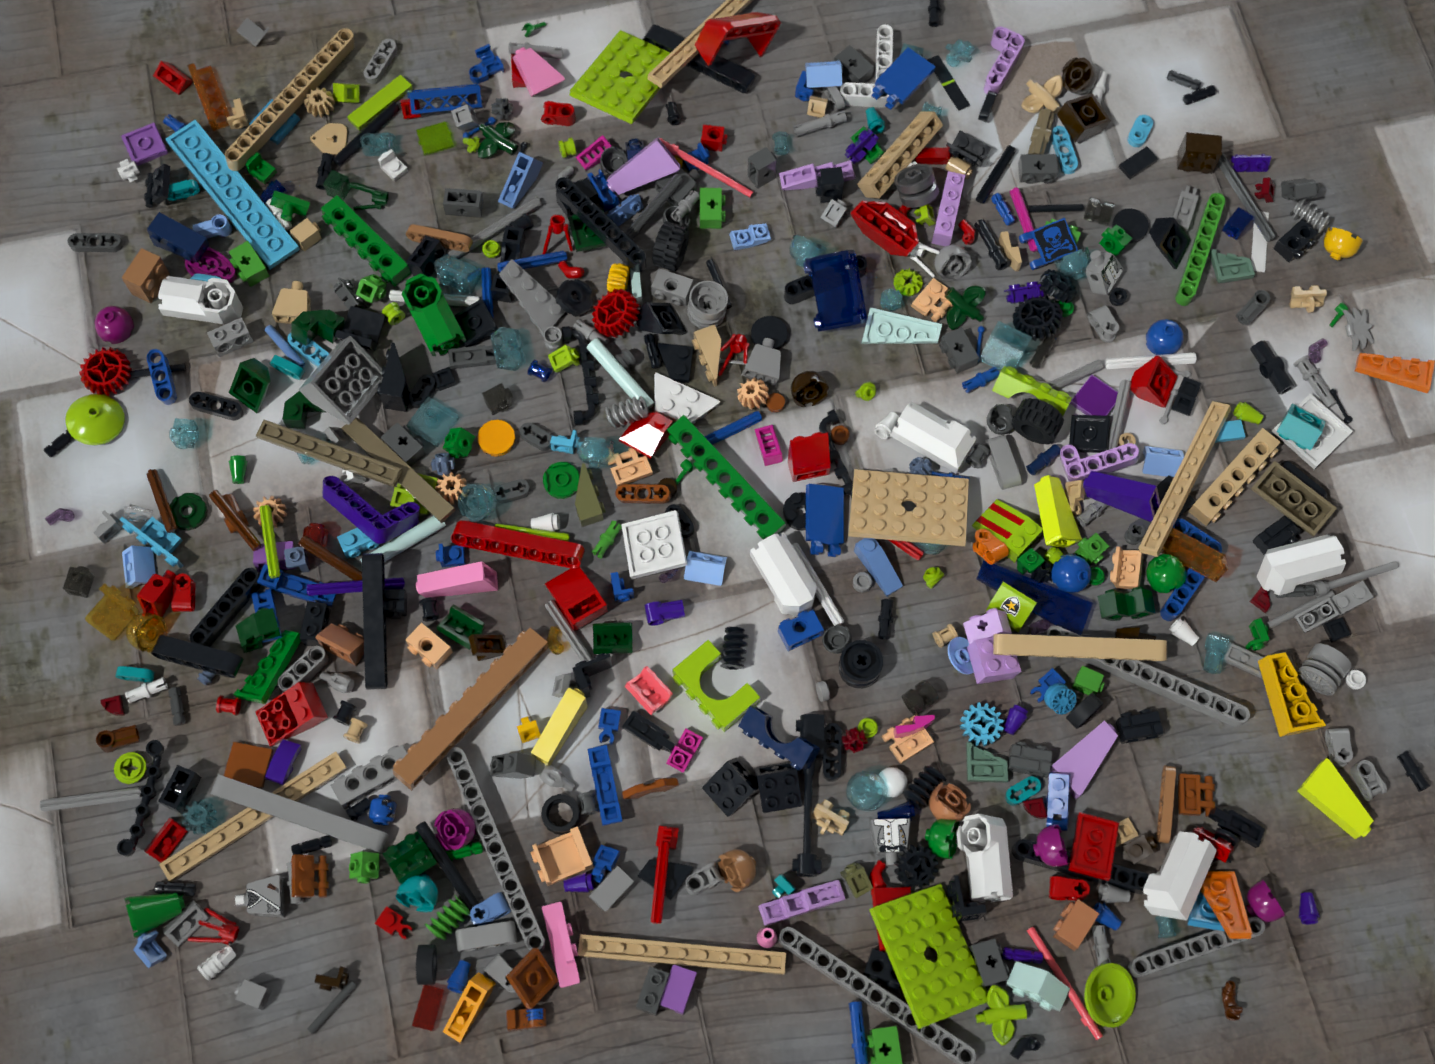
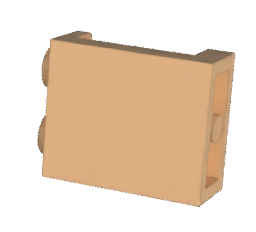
M578 826L570 829L571 832L540 845H532L534 851L530 853L534 863L538 862L541 870L538 871L541 882L546 881L547 885L550 886L593 868Z

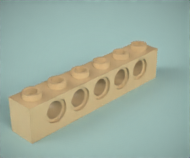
M920 112L859 181L857 185L866 198H880L893 184L895 176L913 161L939 131L943 124L935 112Z
M1262 428L1193 504L1188 512L1205 526L1210 521L1215 523L1221 516L1219 511L1222 508L1226 510L1233 502L1231 498L1234 495L1238 497L1245 489L1242 487L1245 482L1249 484L1256 477L1254 472L1257 469L1261 471L1267 464L1265 460L1268 457L1272 459L1279 451L1277 446L1280 444V441ZM1256 450L1261 451L1262 455L1258 454ZM1244 463H1248L1251 468L1247 467ZM1233 475L1237 476L1239 480H1235ZM1221 488L1226 489L1228 493L1222 492ZM1209 501L1214 502L1216 506H1212Z

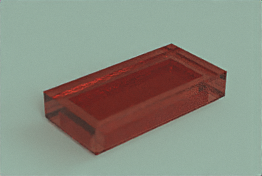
M423 985L412 1023L413 1027L433 1032L444 989Z

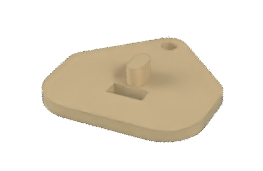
M328 123L310 137L311 142L322 153H330L335 156L346 146L347 128L343 124Z

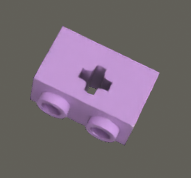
M997 608L987 610L986 614L982 616H972L969 618V621L963 623L969 645L974 640L993 637V634H1012L1006 612Z

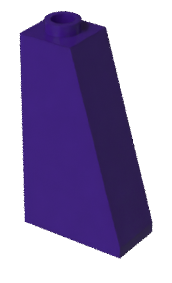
M1091 471L1088 478L1086 477L1083 482V488L1087 497L1149 522H1152L1160 506L1156 485Z

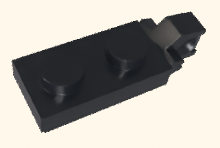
M634 710L622 726L623 729L658 751L663 748L667 752L672 753L675 744L668 740L670 736L666 734L665 730Z
M1216 807L1210 810L1208 817L1218 822L1217 826L1231 832L1247 844L1255 848L1259 847L1265 828L1232 809L1220 810Z

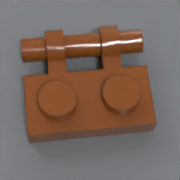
M1178 775L1179 815L1200 816L1201 808L1205 809V817H1208L1210 810L1215 809V802H1213L1215 784H1213L1212 776H1205V783H1200V775ZM1200 790L1205 791V801H1201Z
M314 855L292 856V897L312 898L314 897V890H319V898L327 897V889H329V882H327V871H329L327 856H318V864H314ZM314 871H319V882H314Z

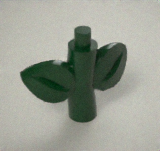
M500 122L496 125L495 129L483 123L479 126V130L483 132L482 135L486 137L480 143L478 149L479 158L492 157L499 149L513 155L518 149V145L509 140L515 133L513 123Z
M970 286L962 295L954 287L947 291L945 298L953 305L948 310L946 317L951 330L962 326L967 316L979 322L984 319V316L980 313L981 310L976 306L984 300L986 295L985 288Z

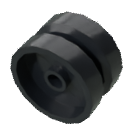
M856 640L849 643L843 649L838 664L842 680L848 686L856 689L872 686L878 680L883 667V655L880 649L874 643L867 640Z

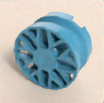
M1056 683L1047 689L1044 701L1050 709L1062 715L1067 714L1074 708L1076 695L1066 685Z

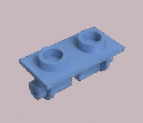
M639 194L629 195L627 199L621 202V207L617 205L611 211H608L607 216L618 227L644 208Z

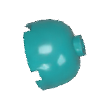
M421 873L399 885L396 899L407 908L410 905L417 906L418 908L415 911L431 912L438 900V889L430 876Z

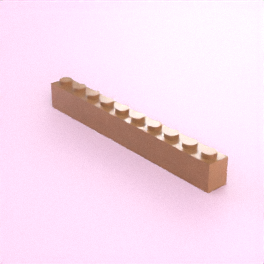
M529 628L526 632L522 631L518 635L517 641L513 645L510 644L504 650V655L500 659L496 658L486 673L483 672L476 680L477 683L473 687L469 686L464 691L463 697L451 704L446 715L442 714L436 720V725L431 730L427 729L423 733L422 739L408 749V754L403 759L399 758L394 763L392 769L394 776L412 791L448 754L449 750L471 730L548 649V642L532 628Z

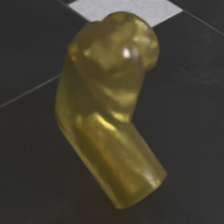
M550 627L546 640L548 648L553 654L559 655L564 651V645L557 640L560 629Z

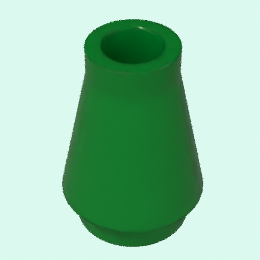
M230 456L228 462L232 483L243 484L248 463L246 456Z

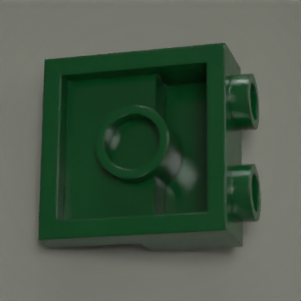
M576 215L568 217L576 252L607 246Z
M418 832L406 835L403 841L397 845L389 846L387 851L383 853L384 858L401 885L407 879L420 875L437 863Z

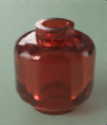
M310 523L309 526L304 528L303 536H307L326 548L329 532L322 524Z

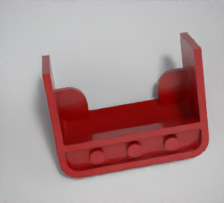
M760 12L711 18L705 22L694 45L708 66H711L725 40L747 37L758 55L763 57L779 29L781 21L776 15Z

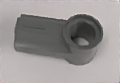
M1265 290L1255 292L1254 296L1236 314L1238 321L1248 326L1260 312L1265 310L1270 301L1269 293Z

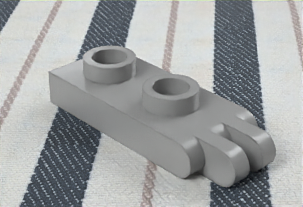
M1189 185L1186 186L1185 191L1181 190L1173 214L1175 220L1186 232L1189 229L1199 195H1196L1198 188L1194 187L1192 193H1190L1191 186Z

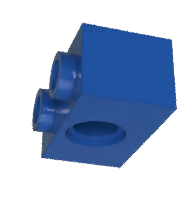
M805 610L792 620L790 618L783 620L778 626V633L787 651H791L823 636L824 632L814 610L809 612ZM802 626L805 631L797 632L795 627Z

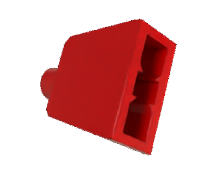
M166 570L163 576L153 574L137 594L144 613L157 619H162L173 596V581L177 576L174 572Z

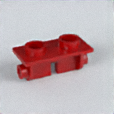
M1204 827L1194 828L1193 833L1199 836L1198 840L1202 842L1204 839L1210 841L1217 850L1214 857L1226 863L1229 854L1234 850L1232 843L1220 837L1217 840L1213 839L1215 834L1204 829Z

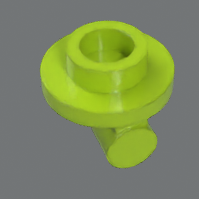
M476 136L473 139L463 138V143L469 145L467 152L477 151L480 146L479 137Z
M866 382L861 385L860 389L855 391V395L858 398L869 401L875 396L876 387L871 382Z
M930 567L925 571L923 579L926 585L932 589L945 575L940 568Z

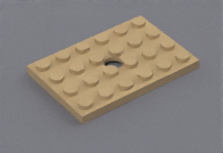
M854 469L848 536L965 546L969 479ZM906 501H912L917 507L909 512L905 511L902 504Z

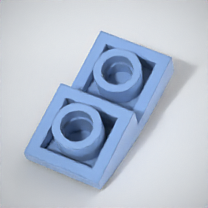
M766 223L749 225L748 229L731 231L729 234L734 250L757 246L771 240Z

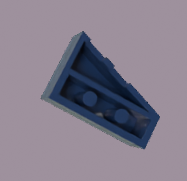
M160 212L147 228L153 245L182 256L188 261L198 263L209 247L206 237Z

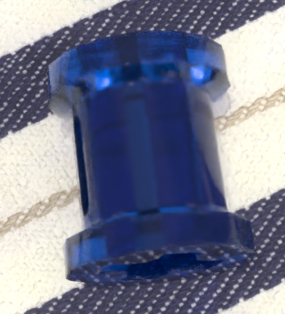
M534 360L529 366L527 374L530 376L534 375L540 378L542 382H546L550 377L552 368L545 367L539 364L537 360Z

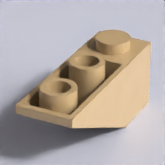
M715 325L695 331L692 344L694 349L700 353L699 360L701 365H705L707 369L705 373L708 381H712L715 387L718 380L721 338Z

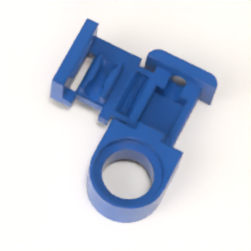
M489 44L475 50L476 56L481 59V62L469 70L470 80L473 83L480 84L489 80L488 76L499 71L505 72L504 65L498 56L495 58ZM475 72L482 73L478 78L472 76Z

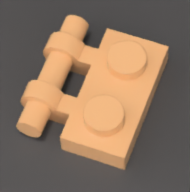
M933 278L913 301L911 307L925 317L931 312L933 314L931 320L937 322L939 318H943L946 314L945 311L953 305L945 298L948 288ZM939 301L943 302L940 307L935 306Z
M628 448L629 451L620 454L617 452L612 454V457L606 459L608 466L612 464L617 465L610 468L617 487L653 475L646 456L639 458L640 452ZM632 458V461L622 463L623 460Z
M914 716L909 719L905 718L898 726L912 725ZM891 727L887 730V733L882 735L884 742L890 739L894 740L895 743L889 748L900 764L934 743L926 729L901 739L894 738L895 728Z

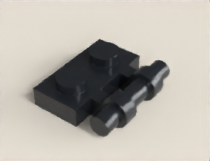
M163 164L156 168L153 173H148L145 180L147 190L144 194L146 207L152 208L153 203L160 204L169 197V165Z

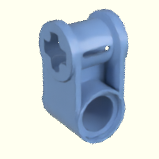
M499 892L471 909V921L476 926L486 925L511 912V909L503 893ZM480 912L483 914V919L480 920L476 913Z

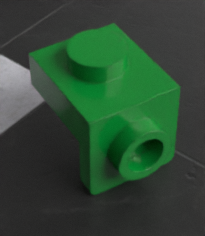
M258 152L249 157L245 164L248 172L264 184L277 173L276 168L264 161Z
M1031 548L1017 559V571L1022 575L1027 571L1032 573L1044 563V559Z
M1260 618L1254 620L1249 625L1254 640L1245 646L1247 650L1252 648L1254 651L1263 649L1270 640L1267 625Z

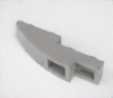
M1361 581L1343 592L1327 598L1295 615L1294 618L1303 632L1307 633L1354 610L1356 607L1373 599V595L1364 581Z

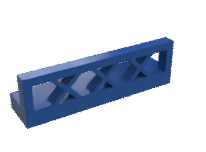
M478 84L407 91V96L410 99L411 114L454 110L464 106L461 105L463 102L472 108L482 107L480 85ZM476 93L477 103L469 104L465 99L469 94ZM457 95L461 101L458 105L452 106L448 100L452 96ZM435 97H440L444 101L440 107L435 108L430 104ZM414 99H422L426 102L425 106L422 109L415 110Z

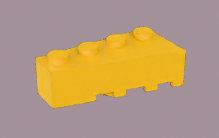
M1286 652L1268 655L1258 661L1280 737L1315 731L1326 726L1323 719L1321 720L1318 716L1315 704L1311 703L1308 698L1305 686H1302L1298 680V674Z

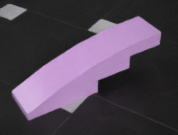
M851 160L836 165L830 162L816 167L814 164L779 173L782 190L815 188L817 186L816 177L819 176L820 169L842 167L844 182L854 180L853 164Z
M839 880L804 889L801 892L781 897L778 900L760 904L758 907L766 926L845 900V896Z

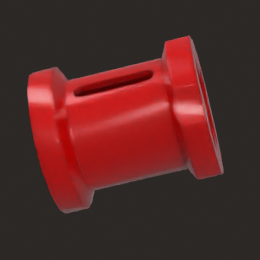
M223 695L218 697L216 703L217 713L229 712L235 716L239 714L241 708L240 698H224Z

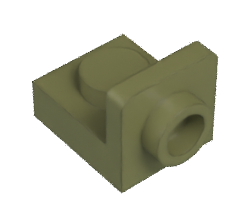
M849 864L844 868L845 870L840 872L841 876L845 878L853 897L858 898L873 889L864 868L860 864Z

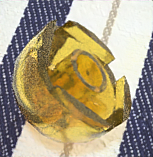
M149 612L137 614L127 626V640L137 650L152 652L159 636L163 635V632H167L166 621L163 617Z

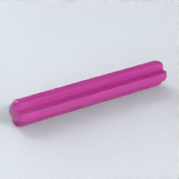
M1018 187L1010 190V195L1024 233L1033 231L1034 227L1021 191ZM1033 239L1027 242L1032 252L1038 251Z

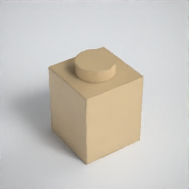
M308 218L290 230L293 240L304 252L322 239L319 233L321 231L319 226L315 222L311 223Z

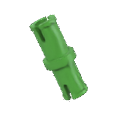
M611 521V524L605 533L600 535L599 542L592 550L594 555L601 550L597 556L598 558H603L609 546L614 544V539L618 532L622 529L620 524L613 529L617 523L616 521Z

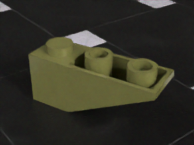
M585 463L581 466L575 500L576 512L582 527L604 520L603 513H606L603 502L599 503L597 496H600L596 485H592L591 480L594 478L591 469H587Z

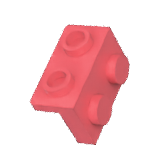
M648 666L644 667L639 675L628 681L625 685V688L650 715L665 706L673 695L669 687Z

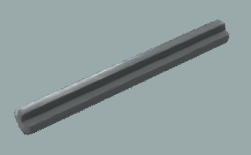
M675 174L626 230L625 234L631 240L636 237L683 182V178L679 174Z

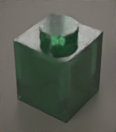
M334 170L330 172L323 183L328 196L334 198L338 195L343 201L351 190L348 177Z

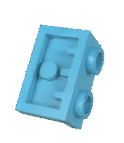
M358 528L337 536L347 559L355 558L361 552L373 550L379 546V543L372 541Z

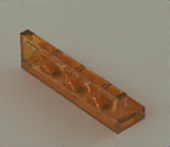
M194 63L187 65L212 130L215 131L229 126L227 120L217 123V118L220 114L226 117H230L211 65L197 70ZM210 72V77L207 81L200 78V75ZM209 86L216 89L213 95L206 93ZM214 100L221 102L218 109L211 107Z
M1172 528L1161 553L1178 557L1183 565L1217 582L1228 570L1226 556Z

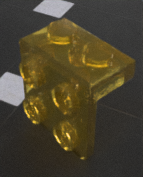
M104 583L99 588L104 594L103 598L89 612L85 620L111 641H115L140 611L134 606L136 602L130 597L126 596L123 598L120 595L122 592L113 585L109 587Z

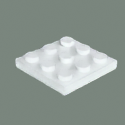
M1310 393L1298 407L1326 421L1323 432L1311 451L1307 448L1306 450L1301 449L1296 445V442L1290 439L1285 440L1281 438L1279 433H1277L1280 423L1272 432L1308 465L1315 469L1353 431Z
M676 510L621 524L631 579L687 566L680 520Z

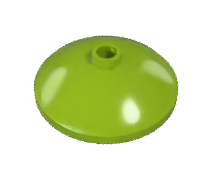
M90 394L77 399L71 404L67 410L65 422L68 432L75 440L87 445H101L112 441L120 434L124 427L125 416L122 407L113 398L106 395Z
M1104 963L1097 966L1090 973L1085 985L1084 998L1091 1018L1101 1026L1114 1028L1124 1024L1131 1016L1136 1000L1135 985L1128 971L1122 966L1115 963Z

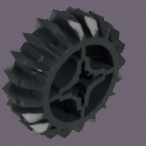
M1032 295L1030 300L1025 298V303L1019 302V307H1015V312L1013 313V326H1015L1016 332L1020 333L1022 338L1026 336L1027 340L1033 338L1035 342L1038 338H1041L1043 341L1044 337L1050 338L1051 334H1056L1063 322V312L1059 303H1056L1054 299L1049 300L1048 296L1042 298L1039 295L1038 298H1035Z

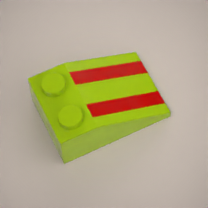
M998 499L972 524V527L976 530L986 529L1000 541L1004 542L1009 551L1007 557L1014 563L1036 542L1043 532V529L1030 517Z

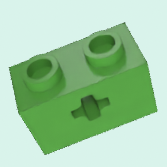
M700 188V229H721V223L725 222V211H722V206H725V195H722V188Z
M248 241L229 251L231 255L229 261L234 269L238 268L240 270L238 275L243 283L247 281L249 286L252 287L270 277L262 261Z
M897 1026L872 1029L870 1035H867L868 1046L873 1049L874 1055L870 1057L871 1064H903ZM884 1044L885 1048L890 1050L886 1056H884L883 1052L879 1051Z

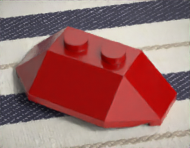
M862 200L850 213L861 232L891 255L907 257L919 244L915 223L887 202H867Z

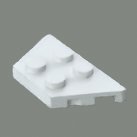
M655 373V412L676 422L685 415L692 424H695L698 419L706 416L710 410L719 407V400Z

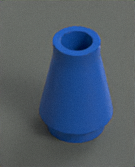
M1098 902L1094 905L1092 909L1099 913L1095 922L1116 931L1122 921L1104 903Z
M463 960L459 961L447 981V989L455 993H463L468 982L470 963Z

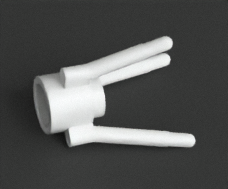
M919 242L910 253L909 258L918 263L934 278L935 274L917 257H922L926 250L935 254H939L940 250Z

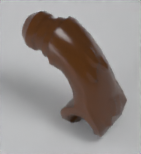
M1227 981L1222 988V1000L1226 1018L1229 1020H1239L1243 1007H1239L1236 1004V984L1233 981Z

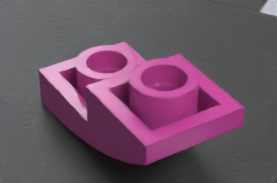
M685 728L666 764L684 773L704 737Z

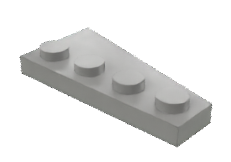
M511 259L499 275L512 294H515L521 307L526 310L530 316L529 318L533 324H536L540 334L544 337L543 333L546 328L554 326L565 311L556 303L555 297Z

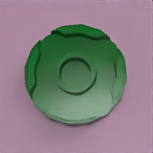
M554 463L543 474L545 491L556 499L572 497L577 492L580 474L577 468L570 463Z

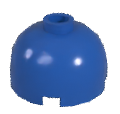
M1158 320L1151 325L1146 333V345L1155 355L1176 354L1183 344L1184 334L1182 328L1173 320Z
M1073 554L1062 555V558L1058 562L1056 561L1052 568L1053 583H1056L1057 589L1062 592L1076 593L1082 591L1088 586L1092 576L1088 562L1084 558Z

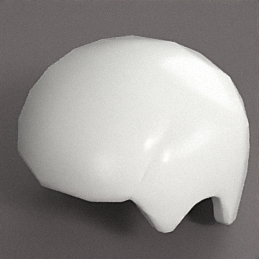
M888 767L879 773L876 785L879 792L885 797L894 798L901 795L907 788L908 780L905 773L900 769Z

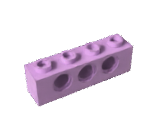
M950 171L947 173L932 244L945 247L950 245L965 180L964 174Z

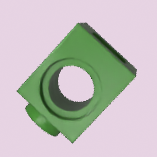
M1081 666L1072 688L1086 695H1090L1092 692L1095 695L1097 692L1101 693L1105 682H1102L1104 675Z

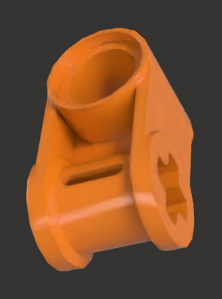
M979 529L975 532L976 541L973 543V551L980 555L988 564L992 565L1008 556L1009 551L1006 544L996 538L990 531Z

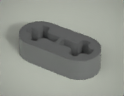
M524 423L520 427V435L524 441L542 451H547L551 448L550 441L552 436L548 432L532 423ZM531 429L532 434L528 433L526 435L525 430L529 431ZM547 438L548 443H543L542 445L540 439L545 440Z
M523 479L500 484L494 489V497L501 504L523 499L529 495V484ZM522 485L524 492H520L518 486ZM504 490L505 497L502 498L500 491Z

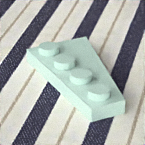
M870 307L862 344H937L942 324Z

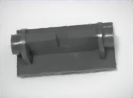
M338 278L340 283L334 285V291L342 301L348 298L344 302L347 309L349 310L350 306L367 309L364 303L365 300L356 295L354 284L348 279Z

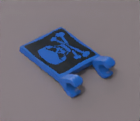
M1065 218L1019 236L1020 243L1022 244L1033 239L1041 258L1030 262L1032 270L1078 252Z

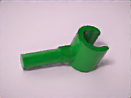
M542 22L536 25L526 23L522 31L526 30L525 36L530 37L534 30L546 26V23Z
M1343 302L1334 309L1338 314L1329 324L1330 327H1334L1337 321L1344 316L1343 310H1348V307Z
M685 459L680 464L683 471L675 480L676 485L680 483L686 474L693 470V465L688 459Z

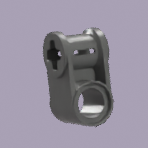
M1139 518L1131 523L1124 535L1126 542L1131 545L1140 543L1151 522Z

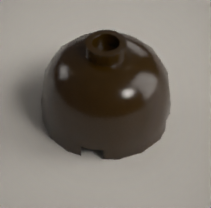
M1083 57L1072 58L1064 65L1061 71L1063 72V87L1072 93H1086L1092 89L1097 80L1095 66Z
M815 371L802 372L791 383L792 398L801 407H806L805 404L812 403V406L821 403L828 395L827 390H829V386L820 373Z

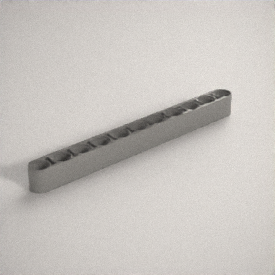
M1056 625L1049 627L1044 635L1050 636L1049 634L1053 633L1057 636L1083 637ZM1075 658L1233 727L1242 726L1250 718V712L1247 707L1139 660L1112 659L1113 663L1109 664L1105 659ZM1123 665H1128L1131 668V672L1124 670ZM1141 673L1148 674L1150 679H1144ZM1160 681H1165L1168 684V688L1163 687ZM1180 688L1186 691V696L1179 693ZM1197 697H1202L1205 700V704L1200 703ZM1216 704L1221 705L1224 711L1220 712L1217 710ZM1235 712L1241 714L1242 720L1235 717Z
M452 748L447 754L448 762L469 812L474 819L475 826L529 951L533 949L530 946L532 939H541V945L538 949L542 952L546 946L545 939L467 756L461 748ZM455 755H462L461 761L457 763L452 761ZM462 773H470V777L467 780H460ZM476 790L478 794L475 798L470 799L467 797L470 791ZM478 809H485L483 816H475V812ZM488 826L493 828V832L490 835L483 834L484 828ZM494 845L501 846V850L497 854L491 853V848ZM502 863L509 864V869L506 872L498 870ZM509 882L517 883L514 891L506 889ZM517 901H524L525 906L523 909L516 910L514 908ZM526 919L533 921V925L529 929L522 927Z
M786 927L780 932L779 943L783 948L956 1064L974 1063L976 1053L972 1047L936 1023L926 1026L934 1030V1037H926L924 1034L925 1027L918 1029L917 1025L910 1026L907 1024V1015H912L909 1005L794 928ZM791 933L794 941L791 943L785 942L783 935ZM804 944L809 945L811 948V953L808 955L800 951V947ZM820 956H825L828 959L829 964L827 966H820L818 964ZM843 968L846 971V977L838 978L835 970ZM859 979L863 982L864 987L862 990H856L853 987L854 980ZM871 992H879L881 1001L874 1002L870 997ZM890 1003L898 1005L899 1012L897 1014H892L889 1011L888 1006ZM943 1039H949L952 1042L951 1050L943 1048ZM961 1051H967L970 1054L969 1062L961 1060Z

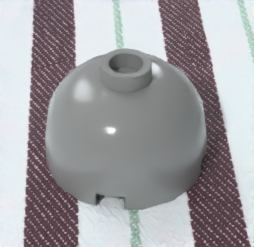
M948 245L942 248L934 259L936 272L942 280L947 282L956 280L953 277L957 275L961 277L965 275L972 264L971 256L963 247L958 245Z

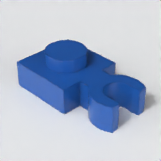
M1052 668L1038 680L1041 686L1034 687L1030 694L1033 695L1035 692H1039L1041 697L1037 702L1040 703L1044 700L1045 693L1050 686L1056 683L1065 685L1066 681Z
M601 708L598 728L602 729L603 732L599 735L600 743L603 742L605 736H609L610 744L613 745L614 735L612 731L618 732L620 710Z

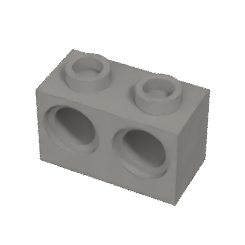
M242 317L207 332L219 357L254 342Z

